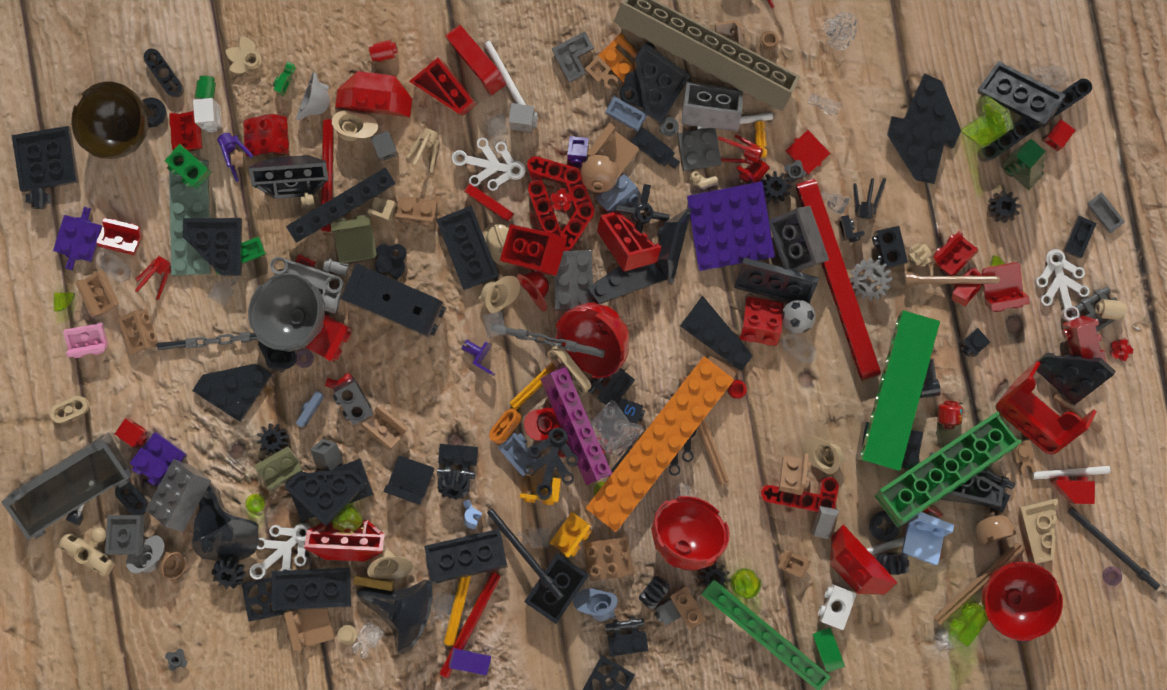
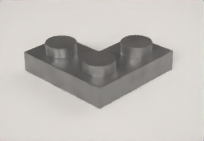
M585 31L552 48V52L569 83L586 75L578 57L594 50Z

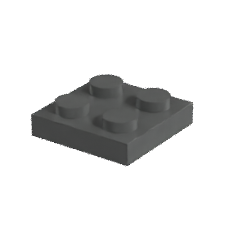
M716 128L678 133L684 172L722 165Z
M107 515L105 554L142 555L145 516Z

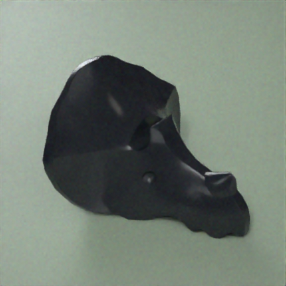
M210 482L199 502V513L194 521L192 547L195 553L203 559L220 561L222 557L228 559L232 556L234 561L237 559L243 560L256 552L259 544V524L248 519L233 516L225 508L220 498L219 489Z
M423 580L409 588L393 589L392 591L372 587H363L357 590L356 595L359 600L380 615L391 628L394 635L396 652L404 654L411 649L420 638L430 614L433 597L432 583L428 580Z

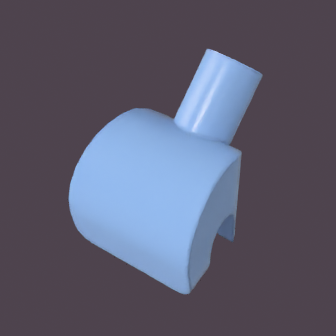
M466 500L463 502L466 509L463 520L464 524L470 529H476L478 521L474 518L480 520L482 513L473 508L470 500Z

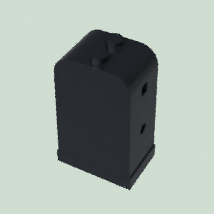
M358 263L355 264L340 298L349 305L358 307L427 338H431L432 335L435 336L439 327L437 325L439 317L443 318L447 309L444 307L445 303Z

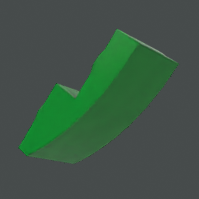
M831 627L813 633L826 672L829 673L846 667Z

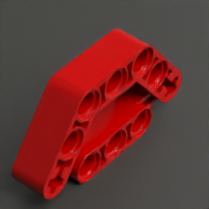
M538 156L531 157L527 162L528 172L532 179V182L528 185V192L542 231L554 233L566 239L568 235L575 238V240L570 238L568 242L570 247L564 248V251H572L594 217V207L581 179V173L577 168ZM536 162L539 163L541 168L533 170L532 165H535ZM544 165H547L545 170L546 173L544 174L542 168H545ZM553 167L558 168L560 171L556 176L549 174V170ZM575 173L578 176L577 180L569 181L567 179L568 174ZM542 179L566 185L568 192L573 195L574 200L572 203L575 213L563 231L560 229ZM534 186L542 188V192L537 195L533 194L531 190ZM580 190L584 193V197L576 199L574 193ZM544 203L548 205L549 209L546 212H540L538 206ZM583 208H588L591 211L588 217L581 215L580 211ZM546 222H554L555 228L547 230L544 227ZM573 224H578L581 230L573 233L570 227Z

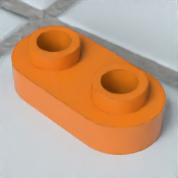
M515 409L506 410L490 430L489 438L496 444L504 443L521 421L520 413Z

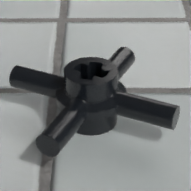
M648 184L643 185L641 200L635 203L633 207L619 204L614 206L615 212L631 215L633 221L636 222L635 229L641 234L643 225L651 219L661 221L670 219L669 214L653 211L652 206L648 203L651 185Z

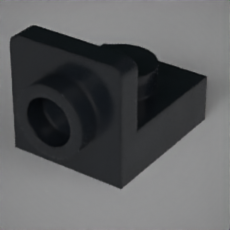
M849 215L841 216L838 219L843 241L849 240V243L861 240L860 237L865 235L864 231L853 233L855 226L853 219H850Z
M976 328L959 344L962 346L961 350L966 356L976 357L991 342L979 328Z

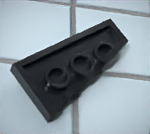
M655 263L628 271H623L618 266L589 286L585 291L594 303L603 304L620 296L666 281V278Z
M703 295L679 326L740 371L744 369L753 356Z

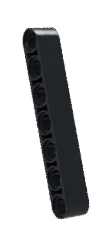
M1082 78L1063 90L1061 93L1066 95L1069 103L1063 101L1051 119L1088 95L1092 90L1091 82L1088 79ZM1078 85L1084 88V93L1078 90ZM1022 118L984 144L977 152L978 158L982 162H990L1041 126L1033 124L1032 121L1026 118ZM1016 127L1022 129V135L1016 133ZM1000 138L1007 140V146L1001 144ZM985 148L991 150L992 156L985 154Z

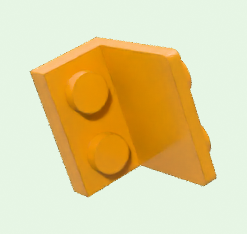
M553 477V481L550 484L552 496L548 500H543L542 504L554 505L555 502H559L562 478ZM520 493L519 498H523V502L535 503V500H541L536 494Z
M571 512L550 541V544L563 552L565 557L569 558L570 555L574 557L580 549L578 545L582 539L585 541L591 534L592 530L589 529L591 525L574 512Z

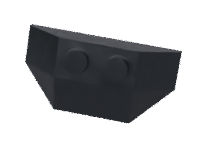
M310 155L273 157L249 167L251 185L274 199L304 197V193L314 195L329 179L326 161Z
M689 208L667 220L663 227H659L657 235L660 238L659 245L661 246V251L656 264L670 285H673L692 211Z

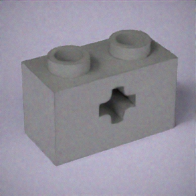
M511 103L508 121L510 130L532 133L533 127L537 128L538 113L535 112L534 106Z

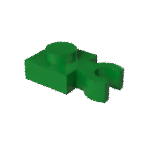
M287 62L283 73L281 72L280 76L275 78L273 90L276 94L284 97L291 82V77L297 68L295 64Z

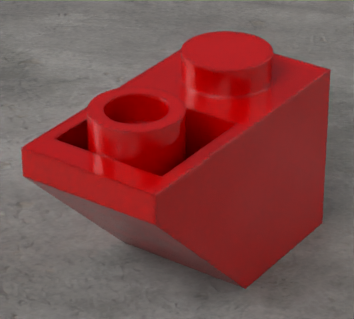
M1057 476V480H1051V484L1069 503L1095 504V481H1088V477H1076V480H1069V476Z

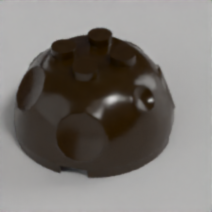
M100 82L87 88L81 94L82 98L78 105H74L71 117L72 131L80 147L93 156L102 159H118L136 152L148 135L150 117L144 101L133 90L117 82Z

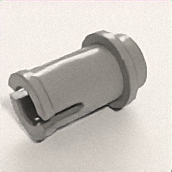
M330 258V260H325L323 270L327 271V273L332 272L346 276L349 264L335 262Z

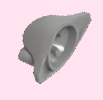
M312 72L296 120L300 121L308 115L322 114L329 106L330 97L327 92L329 86L320 83L316 73Z

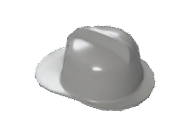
M152 536L143 542L142 555H128L126 560L128 570L132 573L153 572L157 568V561L164 551L163 539L159 536Z

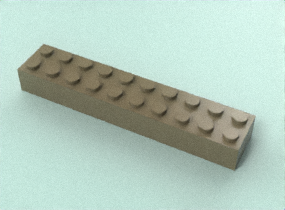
M623 0L613 21L619 27L630 30L636 36L647 39L653 45L664 48L670 54L681 57L687 63L698 66L704 72L715 75L721 81L732 84L738 90L749 93L755 99L766 102L774 109L783 111L800 79V76L656 0Z

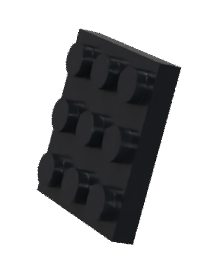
M63 126L12 135L21 192L30 191L31 188L45 189L79 183L71 127Z

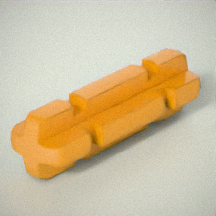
M756 121L754 123L756 130L755 143L763 149L761 158L767 157V149H765V122Z

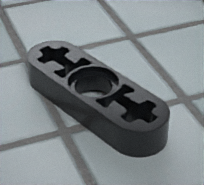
M148 49L144 53V61L166 93L173 98L182 96L184 86L158 50ZM153 54L154 56H156L155 58L159 63L158 66H156V64L152 60H150V55ZM164 68L168 69V76L166 78H160V70ZM169 81L178 86L176 93L171 91L172 87L168 83Z

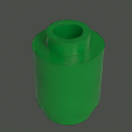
M204 75L199 76L194 97L196 100L214 99L215 78Z

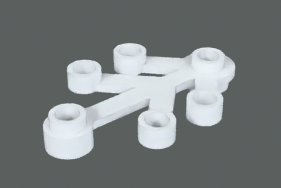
M479 138L477 146L483 150L488 160L467 156L461 150L455 151L452 155V161L455 165L462 166L467 163L487 168L469 178V183L475 187L498 170L505 173L496 180H489L487 186L492 191L497 190L499 185L510 178L519 180L525 174V166L521 162L513 160L504 142H498L495 149L498 153L502 154L507 164L499 163L490 149L486 138ZM481 140L486 141L485 147L479 145ZM499 144H503L505 146V149L503 151L498 150ZM459 154L464 157L462 162L457 160ZM514 167L519 168L518 174L513 173L512 169ZM473 177L478 178V183L475 185L471 182ZM492 181H495L497 183V186L494 189L490 187V183Z
M1053 249L1047 253V266L1041 276L1035 279V285L1039 288L1045 287L1048 284V277L1054 270L1056 277L1046 294L1042 295L1039 301L1042 306L1051 305L1053 297L1059 288L1064 307L1062 317L1068 322L1079 317V310L1072 306L1067 286L1076 291L1079 297L1088 296L1090 290L1087 286H1082L1065 276L1062 268L1071 272L1072 277L1075 279L1084 277V269L1066 261L1065 255L1061 250ZM1053 256H1056L1058 258L1057 262H1054L1052 260ZM1076 270L1081 272L1080 276L1075 274ZM1040 278L1044 280L1043 285L1039 284ZM1081 288L1085 289V295L1080 293ZM1044 297L1049 299L1048 304L1044 303ZM1067 311L1072 313L1071 318L1067 317Z
M300 523L295 528H283L279 525H273L269 530L273 537L280 535L292 537L287 542L259 538V540L264 541V546L260 547L258 545L257 549L273 548L277 550L261 564L257 563L251 566V577L254 579L263 578L266 575V569L281 556H283V563L280 571L284 569L292 570L290 568L292 547L296 543H298V553L294 560L297 566L305 565L307 563L304 549L306 535L301 536L300 530L304 529L307 533V530L311 527L306 523ZM274 527H277L279 529V533L277 535L273 533ZM300 556L304 558L302 564L298 563V557ZM257 567H260L262 569V573L260 575L256 573Z

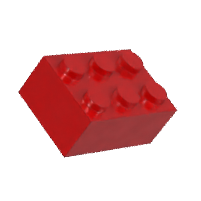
M510 224L499 261L512 266L556 276L567 239L554 233Z

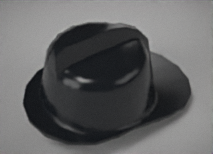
M258 340L259 349L270 369L282 373L296 363L297 356L295 351L275 350Z

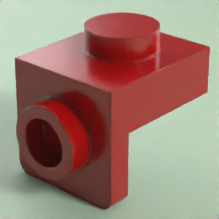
M760 160L759 163L754 162L753 165L749 164L746 168L738 165L736 169L740 173L739 177L744 182L756 183L760 181L770 167L767 163Z

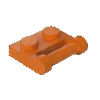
M620 33L598 56L624 84L625 77L630 72L635 71V67L616 47L620 44L633 58L638 51Z

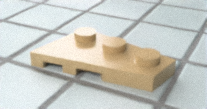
M1058 498L1019 507L1034 564L1054 560L1055 523L1057 522L1056 505H1058Z

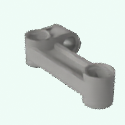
M276 257L271 261L270 268L275 274H296L307 279L317 288L323 289L322 297L325 302V311L336 313L344 288V281L340 277L282 257ZM283 261L285 268L282 271H277L275 269L276 262ZM334 279L340 282V287L337 290L330 288V282Z

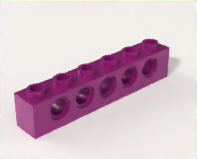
M564 367L541 378L540 380L559 424L567 433L568 445L572 453L578 457L577 466L585 484L589 485L611 475L610 467L567 368Z

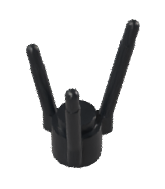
M874 178L870 180L867 202H861V205L859 204L857 184H853L855 212L858 213L859 218L873 219V215H876V208L884 189L886 178H883L874 204L871 203Z

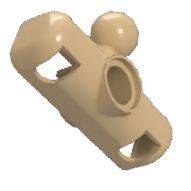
M97 527L91 532L92 540L90 544L75 534H66L59 542L61 550L67 552L78 563L84 564L91 570L98 572L101 576L110 574L115 566V561L96 549L99 542H103L106 539L104 528ZM73 536L77 539L72 542L68 537ZM85 550H87L89 553V557L87 560H85L83 557V553ZM106 557L109 560L106 563H104L100 560V558Z

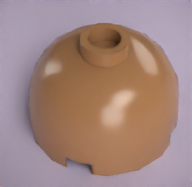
M594 155L588 157V160L582 163L581 179L587 189L603 193L611 190L617 183L619 166L615 161L614 163L610 161L609 157Z
M995 512L983 515L984 519L978 522L975 531L979 545L996 542L1006 536L1008 538L1017 534L1012 521L1004 515H995Z

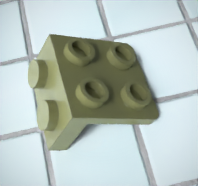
M366 215L355 216V220L348 221L347 218L336 219L335 223H331V230L335 233L340 263L376 258L372 220L369 217L366 218Z

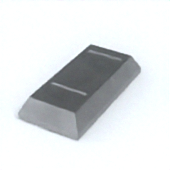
M1102 192L1087 203L1109 233H1112L1125 223Z
M820 506L811 534L821 538H830L839 510Z

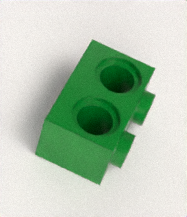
M180 144L164 160L168 164L167 169L174 175L178 173L182 176L181 181L189 188L193 186L198 189L212 173ZM183 158V164L176 166L177 159ZM194 170H198L197 177L191 179V172Z

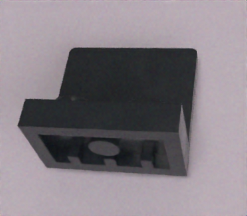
M398 456L389 483L385 485L383 492L421 505L435 468L403 456Z

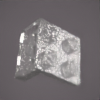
M613 400L590 422L599 444L606 454L620 456L644 431L641 424L630 423Z

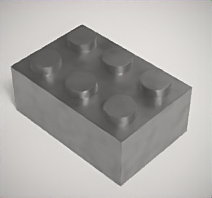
M687 82L681 124L738 132L742 114L743 91L735 88Z
M810 206L794 209L769 220L770 229L785 269L801 272L829 260Z
M592 250L563 252L557 275L554 276L556 311H568L577 305L594 303L585 291L593 284Z
M173 459L154 496L150 500L146 511L165 527L183 532L211 480L193 466Z

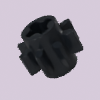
M31 188V193L26 194V203L31 204V209H46V205L51 204V194L46 193V189Z

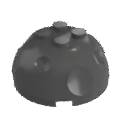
M291 273L274 275L265 284L259 285L252 295L248 309L249 325L256 334L257 339L272 349L288 352L309 345L321 332L325 318V302L319 289L307 279Z

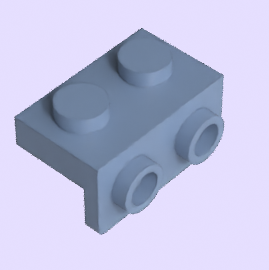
M623 174L618 178L617 183L611 190L600 193L595 199L608 213L615 212V204L631 207L641 199V193L637 186Z
M513 433L498 449L518 472L525 476L524 466L528 463L532 464L539 457L531 458L528 452L529 447L526 445L527 439L521 433L519 435ZM535 449L531 450L532 454L538 453ZM528 467L526 471L529 472L533 468Z

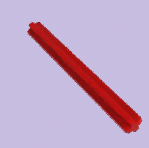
M330 119L323 120L322 160L326 161L329 179L321 188V205L332 199L333 125ZM331 223L323 227L321 231L331 232Z
M492 572L439 672L442 677L449 678L453 670L449 668L453 648L464 649L501 578L498 573Z

